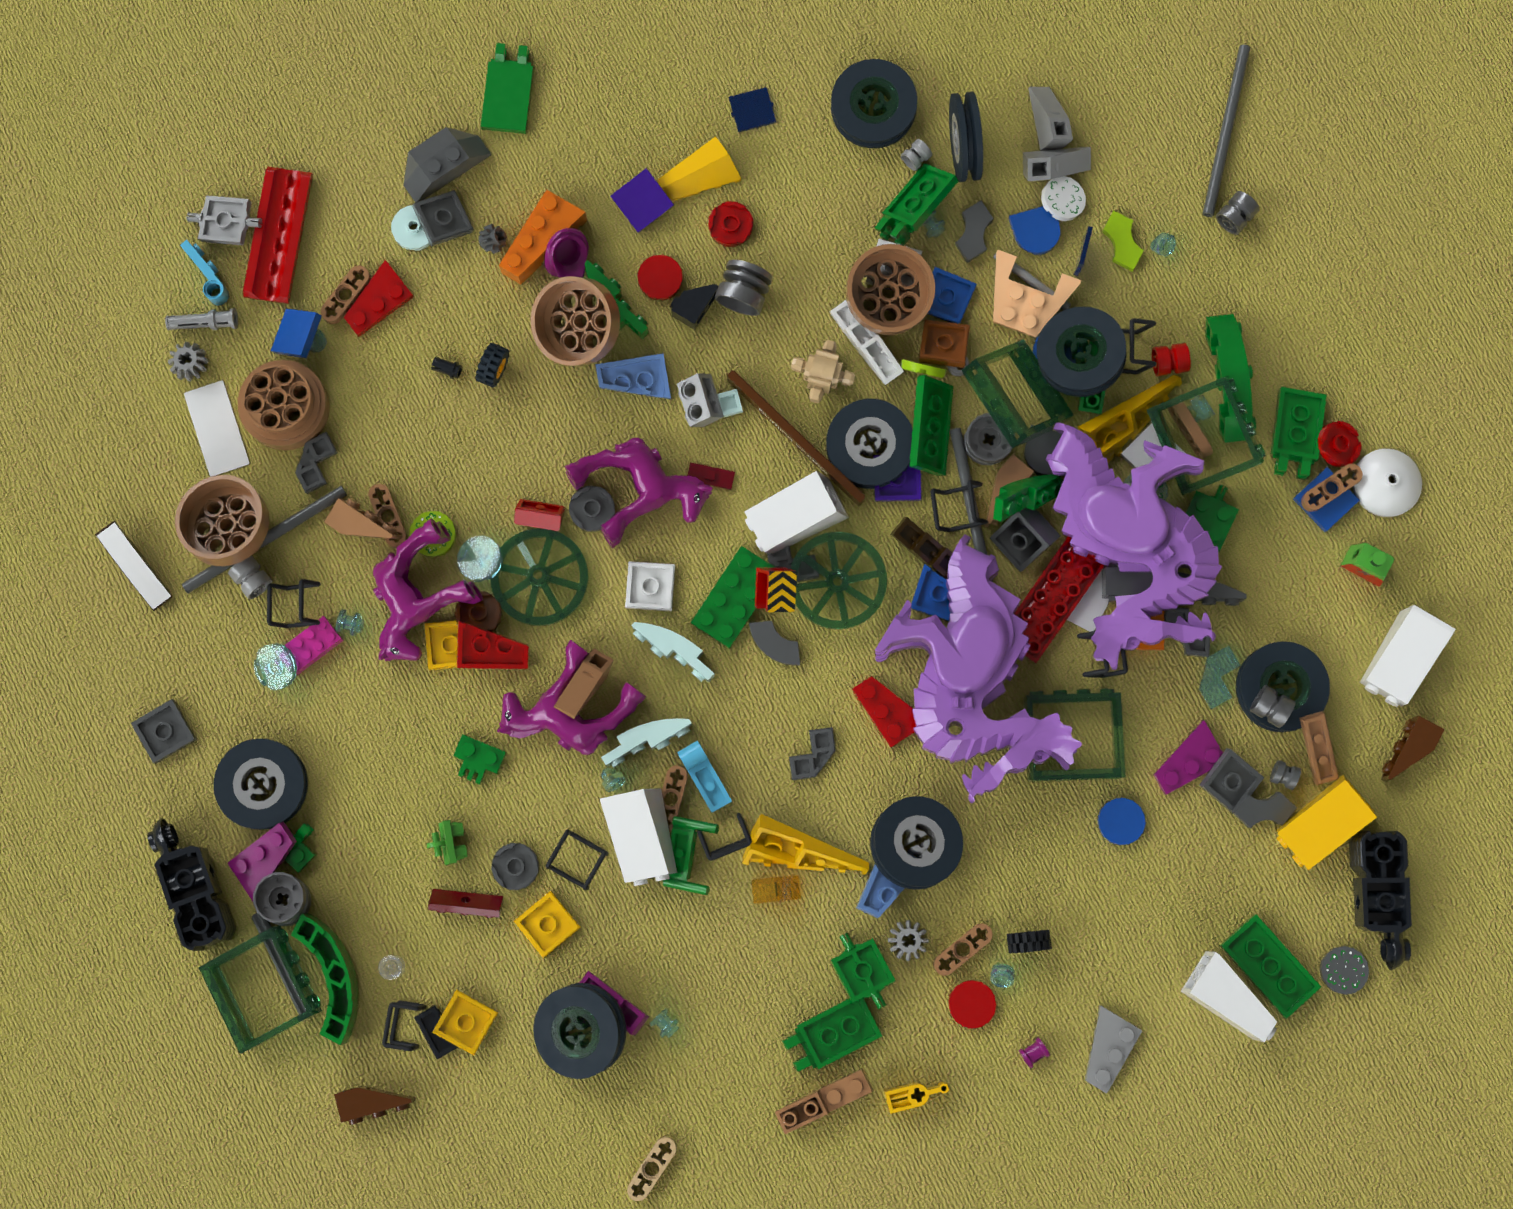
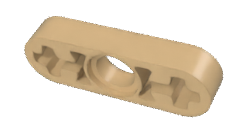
M663 1136L657 1140L630 1181L627 1193L632 1200L642 1201L648 1196L673 1158L677 1146L671 1137ZM669 1142L672 1152H665L662 1159L666 1160V1162L663 1164L658 1158L652 1157V1154L655 1152L658 1156L662 1149L659 1144ZM648 1162L658 1164L659 1172L656 1175L651 1176L646 1173L645 1165ZM641 1173L645 1179L653 1182L649 1185L646 1181L643 1186L645 1193L635 1195V1189L632 1185H639L642 1178L638 1177V1175Z

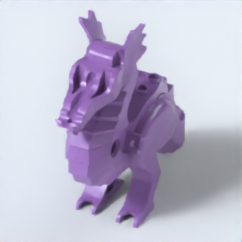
M1055 423L1053 429L1062 434L1053 453L1047 454L1045 460L1049 463L1053 475L1065 476L1053 509L1055 512L1067 516L1062 532L1064 535L1072 538L1070 545L1073 547L1074 553L1087 557L1088 554L1093 555L1096 562L1109 566L1110 563L1116 564L1120 572H1150L1153 577V582L1147 590L1134 595L1115 596L1117 607L1112 614L1093 619L1096 631L1091 640L1097 645L1093 654L1095 660L1104 661L1103 659L1109 662L1112 670H1116L1121 649L1136 650L1140 642L1146 645H1156L1165 638H1172L1182 643H1193L1195 640L1202 641L1205 637L1211 638L1213 642L1216 639V634L1211 629L1207 613H1203L1202 621L1192 612L1188 613L1187 622L1181 616L1177 617L1176 623L1151 620V617L1162 615V611L1174 610L1181 605H1194L1195 601L1208 597V592L1216 584L1217 581L1215 579L1222 569V566L1219 565L1218 546L1214 547L1208 531L1203 530L1195 516L1189 517L1179 507L1175 508L1168 502L1160 499L1156 493L1161 485L1183 474L1200 475L1204 469V460L1165 445L1161 447L1144 440V451L1153 460L1149 464L1131 470L1132 484L1130 486L1126 483L1124 484L1119 477L1115 478L1113 468L1109 469L1107 458L1103 457L1100 447H1096L1091 437L1072 426ZM1181 568H1188L1191 571V575L1188 578H1182L1178 575V571Z
M964 534L953 551L948 564L946 587L951 614L947 627L942 624L937 615L922 620L910 619L912 604L907 600L876 647L875 661L883 662L894 652L913 648H921L929 654L924 673L921 672L918 688H914L913 691L915 708L912 709L916 725L913 731L922 742V749L935 754V758L948 760L950 764L962 760L968 762L978 754L983 756L994 749L1000 751L1007 747L1009 748V751L994 766L985 762L984 770L982 771L977 765H974L971 779L966 774L962 775L963 783L969 793L968 800L970 803H974L976 795L983 796L985 792H992L999 786L1006 774L1023 772L1030 762L1040 765L1051 756L1064 770H1068L1070 768L1069 765L1074 763L1073 754L1077 752L1082 743L1072 738V727L1064 725L1060 721L1058 713L1051 714L1042 720L1030 717L1026 709L1005 720H992L983 713L982 709L1006 692L1003 683L1006 679L1009 681L1012 679L1019 666L1015 664L1016 661L1024 659L1031 645L1027 643L1029 638L1023 635L1028 623L1014 614L1021 599L992 582L999 571L996 557L992 554L988 556L967 546L971 537ZM957 726L961 729V733L953 735L950 733L949 728Z

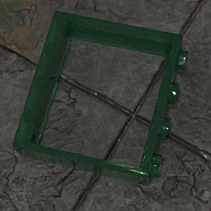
M1024 339L978 357L962 370L1012 449L1054 430L1055 423L1064 424L1074 416L1059 391L1050 386L1044 379L1039 368L1038 359ZM1010 356L1051 419L1028 428L987 365ZM1016 432H1017V434L1019 435L1018 440H1017L1016 437L1014 436V434H1015Z
M1228 375L1147 409L1161 446L1164 447L1165 445L1178 450L1162 410L1223 385L1251 451L1252 459L1192 483L1188 474L1176 477L1175 479L1182 495L1264 462L1263 457L1266 456L1261 444L1256 443L1254 435H1257L1252 422L1248 423L1245 417L1247 413L1246 406L1243 400H1238L1235 393L1238 392L1237 384Z
M1090 689L1076 690L1077 694H1067V690H1055L1052 695H1044V691L1030 692V695H1026L1024 697V709H1026L1030 717H1033V704L1110 702L1114 768L1036 771V764L1030 762L1027 767L1028 782L1125 778L1121 692L1114 693V689H1100V693H1091Z
M281 926L271 927L198 967L240 1054L254 1049L322 1012L320 999L313 993L310 987V979L302 971L299 965V956L292 950L288 942L289 936ZM272 939L306 1011L254 1039L220 966Z

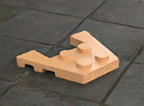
M997 250L993 323L1036 338L1046 323L1054 317L1062 305L1079 287L1081 280L1062 273L1054 295L1047 294L1010 280L1009 276L1017 256Z

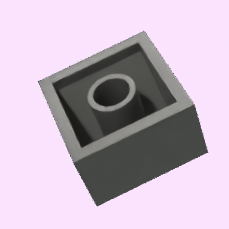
M1024 508L1010 517L990 539L1010 562L1022 572L1060 537V534L1037 509Z

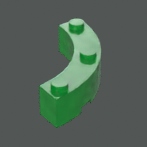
M1234 314L1206 317L1205 338L1211 355L1217 356L1218 361L1215 364L1217 388L1223 394V404H1219V432L1225 443L1252 440L1253 431L1256 430L1250 379L1253 378V369L1247 362L1241 323L1236 321Z
M302 913L291 936L303 943L317 957L322 966L321 969L329 990V1005L327 1006L325 1021L319 1034L338 1045L348 1043L353 1032L358 1011L359 992L355 968L345 946L331 928L314 915Z

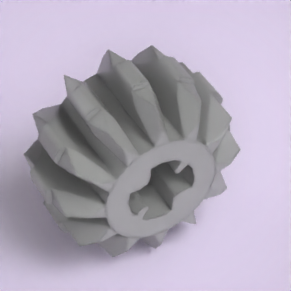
M185 341L183 348L176 344L177 351H170V355L174 357L167 360L168 364L172 366L170 371L173 374H177V378L180 380L185 377L187 381H192L193 375L200 379L199 372H207L203 365L209 363V360L204 357L206 355L205 350L199 349L200 346L197 343L191 346L189 342Z
M906 920L905 929L901 922H898L897 927L900 931L890 930L892 934L896 935V938H888V942H896V945L892 946L890 951L893 952L899 948L900 950L896 956L899 959L906 952V961H910L911 952L916 959L920 958L916 950L919 949L922 952H926V948L920 946L921 942H929V939L920 938L921 935L926 933V930L922 929L917 932L920 926L918 922L914 924L912 929L910 920ZM911 934L914 937L911 939L914 940V944H908L905 947L902 944L905 942L902 941V937Z

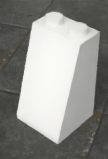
M818 471L744 511L747 516L745 522L748 528L754 531L757 536L755 542L761 552L764 551L768 554H774L786 546H791L849 518L830 479Z
M1415 605L1400 611L1360 683L1365 685V690L1385 697V701L1392 706L1401 707L1407 705L1456 629Z
M641 789L600 799L625 883L633 882L634 886L648 884L647 879L655 877L656 882L670 879L669 874L677 873L661 789Z
M1205 951L1180 992L1253 1040L1265 1042L1266 1039L1270 1040L1276 1032L1274 1026L1277 1021L1218 953Z

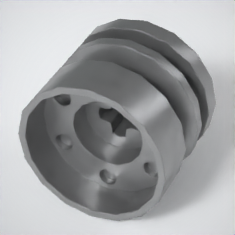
M729 260L726 265L727 270L723 273V278L727 282L719 284L715 300L732 311L749 316L760 315L765 301L761 294L768 293V285L771 284L773 276L755 264L741 260Z
M985 413L976 417L970 423L964 435L966 454L972 461L980 465L991 466L1000 463L1011 452L1015 443V432L1012 424L1005 417L997 413ZM985 436L987 438H993V441L991 442L992 446H990L988 443L984 445L983 441L985 439Z
M276 872L263 877L257 884L253 893V904L257 913L263 919L280 926H292L298 922L302 913L309 912L311 894L308 887L298 878L284 872ZM283 896L289 897L287 905L281 904Z

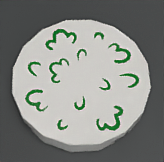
M1063 176L1051 179L1044 186L1041 201L1044 209L1047 212L1049 211L1053 218L1060 221H1070L1082 213L1086 197L1084 190L1078 182L1070 177Z

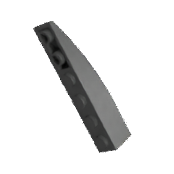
M1105 567L1102 571V598L1108 599V602L1116 603L1115 596L1139 594L1151 586L1153 582L1152 574L1150 572H1120L1119 567ZM1178 572V575L1182 578H1188L1191 575ZM1216 582L1209 590L1208 597L1197 601H1202V605H1215L1217 601L1225 602V605L1236 606L1239 605V602L1247 599L1246 593Z

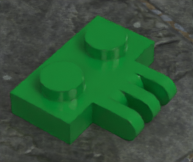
M462 734L453 755L464 760L458 776L463 778L466 770H470L467 780L472 781L475 773H477L478 776L475 783L480 785L487 770L498 774L507 752Z

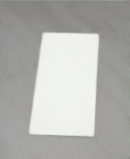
M221 380L185 392V400L210 477L248 465V456L224 382Z
M1110 563L1109 566L1105 565L1068 617V621L1089 632L1095 630L1096 626L1093 619L1102 616L1109 603L1108 599L1102 598V571L1105 567H1118L1116 564Z

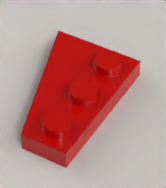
M385 260L348 310L344 319L356 335L360 337L414 296Z
M458 620L457 668L528 669V644Z
M871 676L852 688L853 693L890 748L914 733L913 728L916 725L912 713L913 708Z

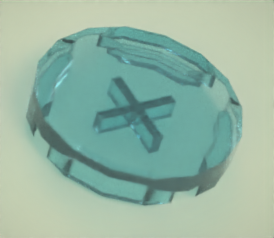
M484 535L468 539L461 546L457 555L459 571L466 578L475 582H482L485 579L493 578L502 565L503 557L501 556L502 550L492 538Z

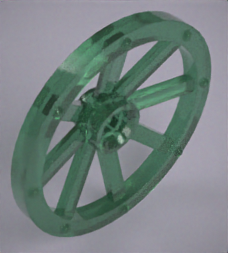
M542 528L520 532L507 540L497 552L490 573L492 592L496 601L500 603L501 608L513 619L532 626L555 624L570 616L583 601L589 580L587 563L579 547L564 534ZM533 538H546L538 564L534 562L523 541ZM554 540L566 546L573 553L546 567ZM515 546H518L530 568L525 569L502 563L507 554ZM577 560L580 571L579 583L551 575V573ZM500 571L527 577L502 594L499 581ZM537 572L542 573V577L540 579L535 578V574ZM549 583L577 590L572 601L564 609L561 608L548 586ZM532 585L526 613L522 614L510 606L507 600ZM542 588L556 613L544 617H533L538 591Z
M847 532L824 533L808 541L794 557L790 569L797 571V575L801 562L804 561L826 578V580L799 584L796 581L795 605L800 613L812 623L833 630L849 629L867 621L880 607L887 588L886 568L880 554L865 539ZM834 541H844L857 546L842 570L838 567ZM826 542L828 544L831 572L807 555L812 549ZM864 550L874 562L877 570L848 576V572ZM878 578V590L874 600L849 585L854 582ZM840 579L842 584L836 586L833 580ZM827 588L828 590L812 611L803 602L799 591ZM845 591L869 607L860 615L849 619L843 592ZM834 593L837 596L841 621L829 620L818 615Z

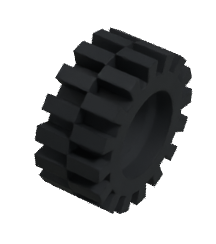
M1050 930L1006 934L1008 952L1010 954L1052 949Z

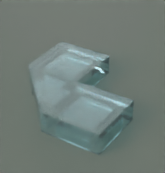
M1229 646L1206 659L1199 690L1210 709L1232 698L1221 676L1241 665Z

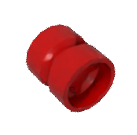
M1185 342L1172 344L1170 349L1167 346L1152 348L1151 359L1156 362V366L1153 367L1155 376H1166L1171 374L1172 370L1175 374L1190 371V352Z

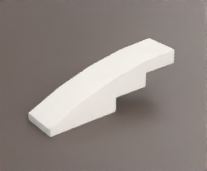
M846 300L829 311L849 341L884 385L904 372L879 334L876 335V333L866 329L853 317Z

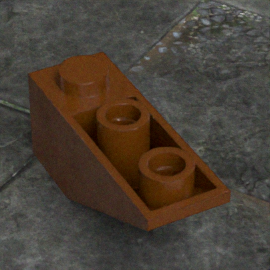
M1421 716L1408 719L1402 730L1405 732L1402 739H1398L1393 746L1392 752H1394L1391 761L1388 760L1382 768V773L1384 774L1381 780L1393 779L1434 751L1445 729Z
M359 1086L334 1094L341 1123L348 1121L349 1125L363 1122V1117L372 1114V1118L387 1115L386 1110L395 1108L396 1112L410 1108L409 1103L415 1101V1097L366 1086Z

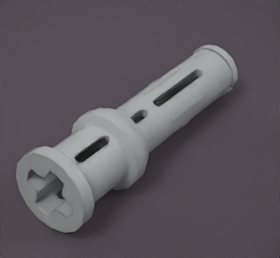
M231 308L230 311L220 312L211 310L205 314L166 315L165 324L167 330L210 327L213 330H218V328L222 327L237 329L238 315L235 308Z

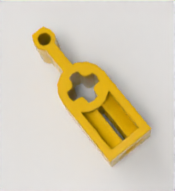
M915 1082L884 1090L889 1113L892 1114L922 1106L928 1101L929 1095L939 1092L947 1093L949 1087L945 1082H939L937 1086L929 1088ZM915 1088H918L920 1092H923V1094L920 1095V1100H916L915 1097H911V1094H914Z

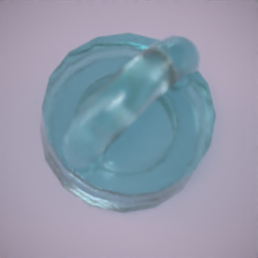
M1165 232L1161 233L1152 241L1150 248L1158 255L1169 256L1176 246L1175 237Z
M317 329L309 350L310 352L317 353L325 348L327 339L321 330Z
M606 768L601 772L602 786L606 792L618 789L626 781L623 773L617 772L613 768Z
M998 963L992 966L990 974L992 984L1000 988H1006L1014 983L1015 972L1010 965Z

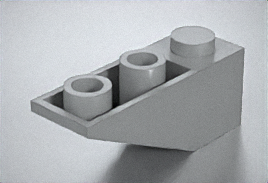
M1029 87L1040 151L1063 149L1073 140L1069 117L1050 87Z
M1091 147L1023 152V175L1027 181L1051 180L1091 170Z

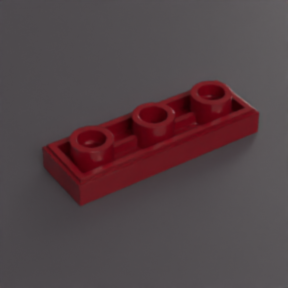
M433 889L428 902V910L439 913L450 912L460 913L461 915H479L486 918L500 917L503 896Z

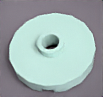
M410 205L396 213L391 223V230L396 242L402 248L419 251L427 248L430 243L415 214L413 205ZM412 224L418 225L414 230L410 229V226Z

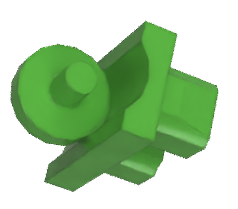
M450 820L438 823L439 832L432 833L433 842L426 844L427 849L434 848L435 857L442 856L443 851L445 865L454 864L458 860L467 857L466 845L454 846L453 837L464 835L463 824L458 822L450 823Z

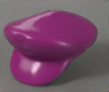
M564 228L551 237L545 252V268L549 274L559 278L567 276L584 277L585 262L589 252V245L585 235L578 229Z

